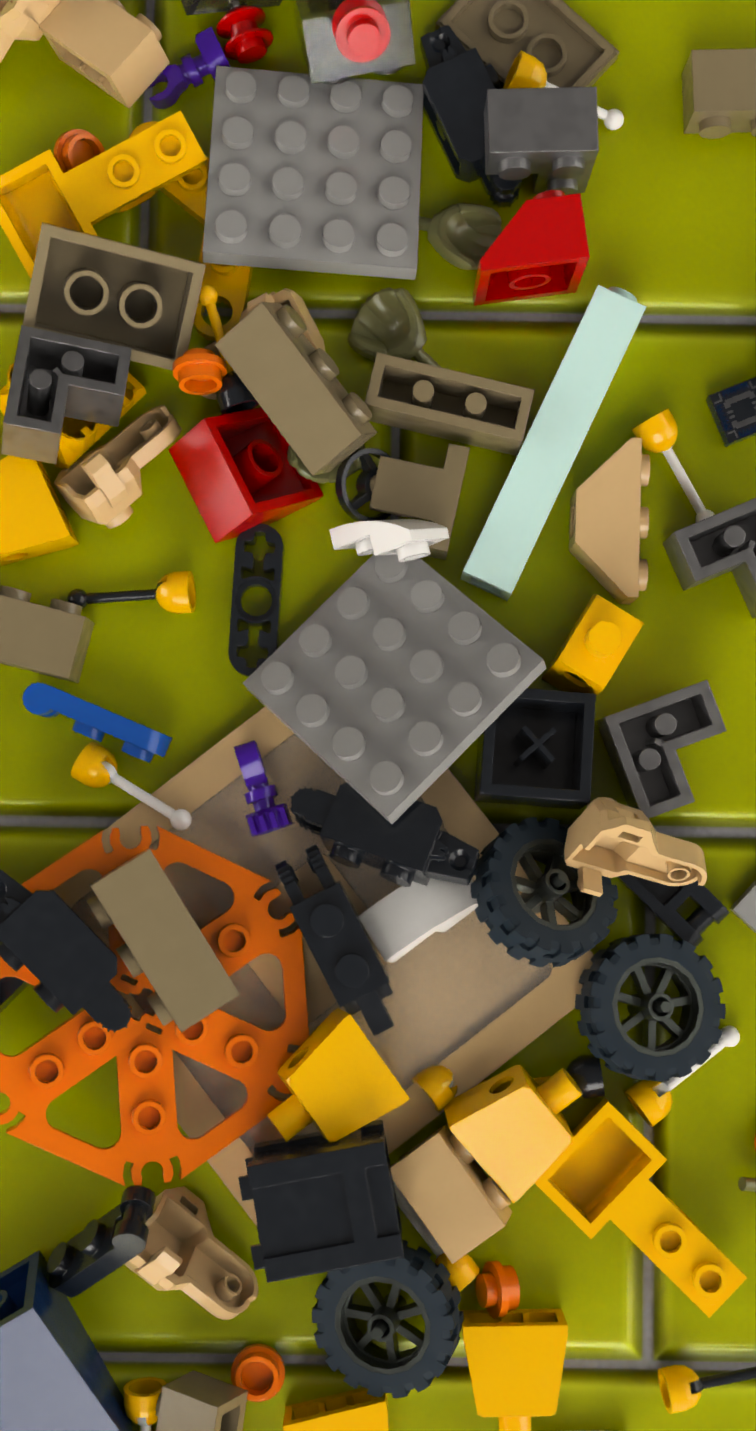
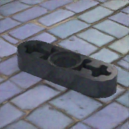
M258 524L240 533L235 546L228 655L232 666L245 677H249L278 649L285 550L279 533L273 527L266 524ZM259 536L266 538L268 546L275 547L274 553L265 554L263 563L265 574L274 572V580L272 581L261 576H251L243 579L244 570L255 573L254 556L252 553L246 552L247 545H255ZM253 587H262L269 591L272 596L270 609L260 616L249 615L242 608L244 593ZM240 622L251 626L271 624L270 633L259 630V646L261 649L268 651L267 658L258 659L257 667L249 668L247 660L239 657L240 649H246L250 645L249 629L239 631Z

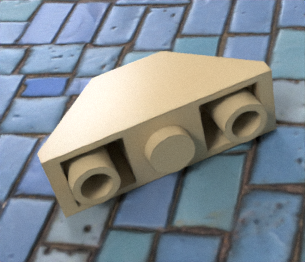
M630 438L575 490L570 499L569 552L619 604L630 605L639 597V591L646 590L648 581L647 559H639L640 538L646 539L649 529L648 507H640L641 486H648L650 478V456L642 454V438Z

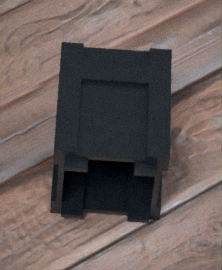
M383 1120L370 1122L332 1143L325 1139L320 1132L297 1135L288 1142L281 1138L255 1143L254 1156L245 1158L248 1175L240 1176L238 1179L242 1201L250 1199L254 1201L260 1244L251 1245L254 1270L265 1268L267 1283L404 1257L402 1225L390 1169L391 1164Z

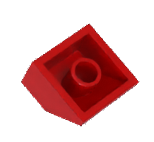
M548 190L524 202L479 260L473 291L474 306L577 292L590 258L581 193L565 195V192L562 190Z
M262 407L204 418L168 449L215 543L236 538L240 533L258 524L269 525L318 501L324 496L317 482L305 479L297 472L296 468L289 464L287 459L289 444Z

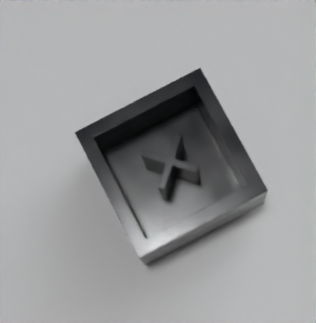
M527 688L478 737L474 801L579 810L590 803L596 694Z

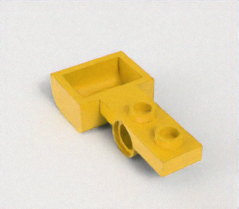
M181 110L65 173L62 172L53 153L49 149L0 175V225L29 277L32 278L42 222L98 236L92 225L116 212L122 213L142 204L154 196L160 188L207 164V159Z
M604 1097L571 1132L573 1135L571 1145L541 1175L535 1184L590 1239L611 1220L710 1318L747 1277L670 1198L664 1195L649 1180L667 1159Z

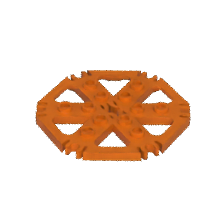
M140 826V843L132 849H128L121 844L119 828H112L109 842L113 851L106 854L102 844V830L21 885L34 893L36 890H54L77 873L86 869L96 870L104 876L146 849L152 851L163 871L168 865L181 862L222 881L231 888L233 903L231 907L199 929L228 976H231L259 955L272 954L279 959L282 967L285 1017L277 1028L265 1030L219 1008L181 1033L174 1020L163 1026L154 1011L153 1013L143 1011L139 1019L131 1016L127 1028L124 1027L114 1033L113 1030L108 1032L107 1028H102L103 1024L101 1022L97 1023L83 1008L17 1055L10 1056L0 1051V1093L6 1094L10 1100L9 1107L0 1112V1125L12 1121L18 1112L25 1115L16 1125L7 1128L6 1133L125 1186L123 1171L126 1161L131 1162L130 1172L134 1185L142 1186L141 1171L144 1165L149 1162L159 1163L162 1166L164 1183L171 1182L173 1165L170 1158L177 1156L180 1163L179 1177L181 1180L264 1120L269 1112L285 1101L283 1098L274 1097L267 1091L271 1085L279 1092L291 1094L277 1074L280 1067L295 1052L288 1050V1045L301 1046L309 1037L302 932L297 925L291 932L280 936L279 929L287 928L295 921L292 912L289 911L276 919L272 918L268 913L269 903L281 894L279 889H267L256 899L253 897L255 892L262 885L271 882L270 880L159 826H156L158 832L156 850L149 848L152 837L148 826ZM114 924L109 926V948L117 957V975L109 982L117 990L127 995L129 993L139 995L143 988L150 989L152 994L155 990L144 972L135 978L131 975L116 950L125 944V941ZM0 956V980L5 977H15L33 986L40 982L25 965L16 972ZM122 974L135 979V983L133 984L121 978ZM149 1023L162 1029L160 1034L146 1028L147 1024ZM173 1050L239 1080L244 1084L247 1091L246 1100L239 1109L197 1138L186 1137L178 1129ZM116 1056L121 1127L118 1141L110 1147L100 1148L50 1125L46 1118V1110L51 1101Z

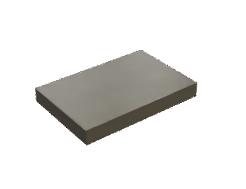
M457 0L435 25V31L440 27L449 25L466 51L476 47L483 64L490 63L494 67L501 89H503L506 76L515 57L521 50L536 57L543 63L547 73V82L558 87H591L617 60L619 51L562 0Z

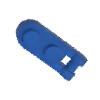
M33 683L23 693V705L32 714L46 718L56 717L59 714L76 720L72 728L73 731L99 742H102L105 733L124 741L121 748L122 752L148 763H151L154 754L165 757L172 741V737L45 683Z

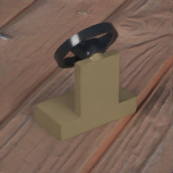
M449 443L443 469L394 459L384 451L376 448L358 449L339 466L336 475L338 501L345 513L358 522L385 520L393 514L445 526L451 538L470 448ZM370 455H373L380 459L378 467L376 466ZM360 457L363 472L360 473L356 481L358 494L350 502L346 491V478L350 466ZM369 501V510L381 513L373 517H367L356 510ZM450 538L429 546L431 554L428 556L446 560Z

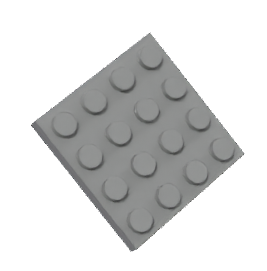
M216 66L202 251L203 263L415 280L418 264L423 84Z
M373 554L243 684L254 697L388 822L393 824L546 669V665L538 654L422 559L399 562L397 554L379 556Z

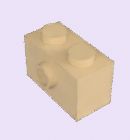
M62 0L39 25V28L61 61L127 108H130L170 63L159 43L162 39L159 29L143 14L139 13L136 17L129 14L119 0Z
M448 1123L398 1158L390 1167L393 1181L452 1264L505 1227L513 1213L508 1206L511 1204V1200L491 1177L488 1178L475 1158L450 1131Z

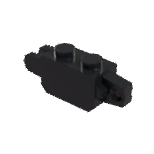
M449 25L440 27L436 31L427 33L420 38V49L427 69L422 85L424 93L423 111L455 178L468 183L480 179L487 195H490L493 205H498V208L511 207V204L519 198L520 188L518 187H521L522 179L505 180L500 178L498 174L486 175L484 108L487 89H501L497 73L490 63L483 64L476 47L466 51Z
M347 782L340 785L336 796L318 789L313 791L312 787L308 789L306 786L304 789L299 788L293 796H290L292 805L290 809L294 813L300 827H304L305 830L310 829L311 833L320 835L326 850L330 851L329 857L342 865L358 869L361 863L380 869V876L404 887H410L412 881L427 886L430 878L468 886L473 877L480 857L479 850L445 832L443 820L437 807L416 800L391 824Z
M315 844L305 850L307 853L306 859L313 873L317 874L324 889L306 898L298 883L299 879L293 867L286 860L276 864L275 868L293 903L290 910L339 1007L344 1006L350 1015L361 1010L373 1035L376 1036L394 1026L393 1020L382 1000L393 994L389 985V976L363 924L358 918V914L341 881H335L319 848Z
M0 869V956L16 972L25 965L40 980L33 989L54 1012L57 1013L65 1006L74 1016L83 1007L97 1023L101 1022L103 1024L102 1028H107L108 1032L113 1030L115 1033L124 1027L127 1028L130 1017L133 1016L131 1013L132 1008L126 1002L127 1000L122 997V994L109 982L117 975L116 955L54 890H36L32 893Z

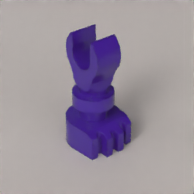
M212 27L196 34L195 42L201 54L193 58L190 53L181 57L182 64L167 66L148 87H153L160 82L168 83L163 92L149 98L155 108L166 109L171 107L191 83L196 88L204 83L202 78L209 74L212 75L215 81L216 66L230 67Z
M254 740L235 746L236 757L249 791L244 796L247 805L253 804L255 813L245 816L251 836H260L292 825L293 822L287 803L275 804L273 797L278 795L275 784L269 785L257 742Z

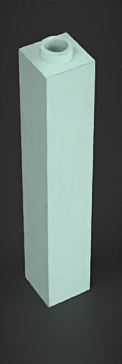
M600 285L597 286L465 565L461 580L506 601L511 596L646 309V306L637 303V298L629 291L619 287H609L607 289Z

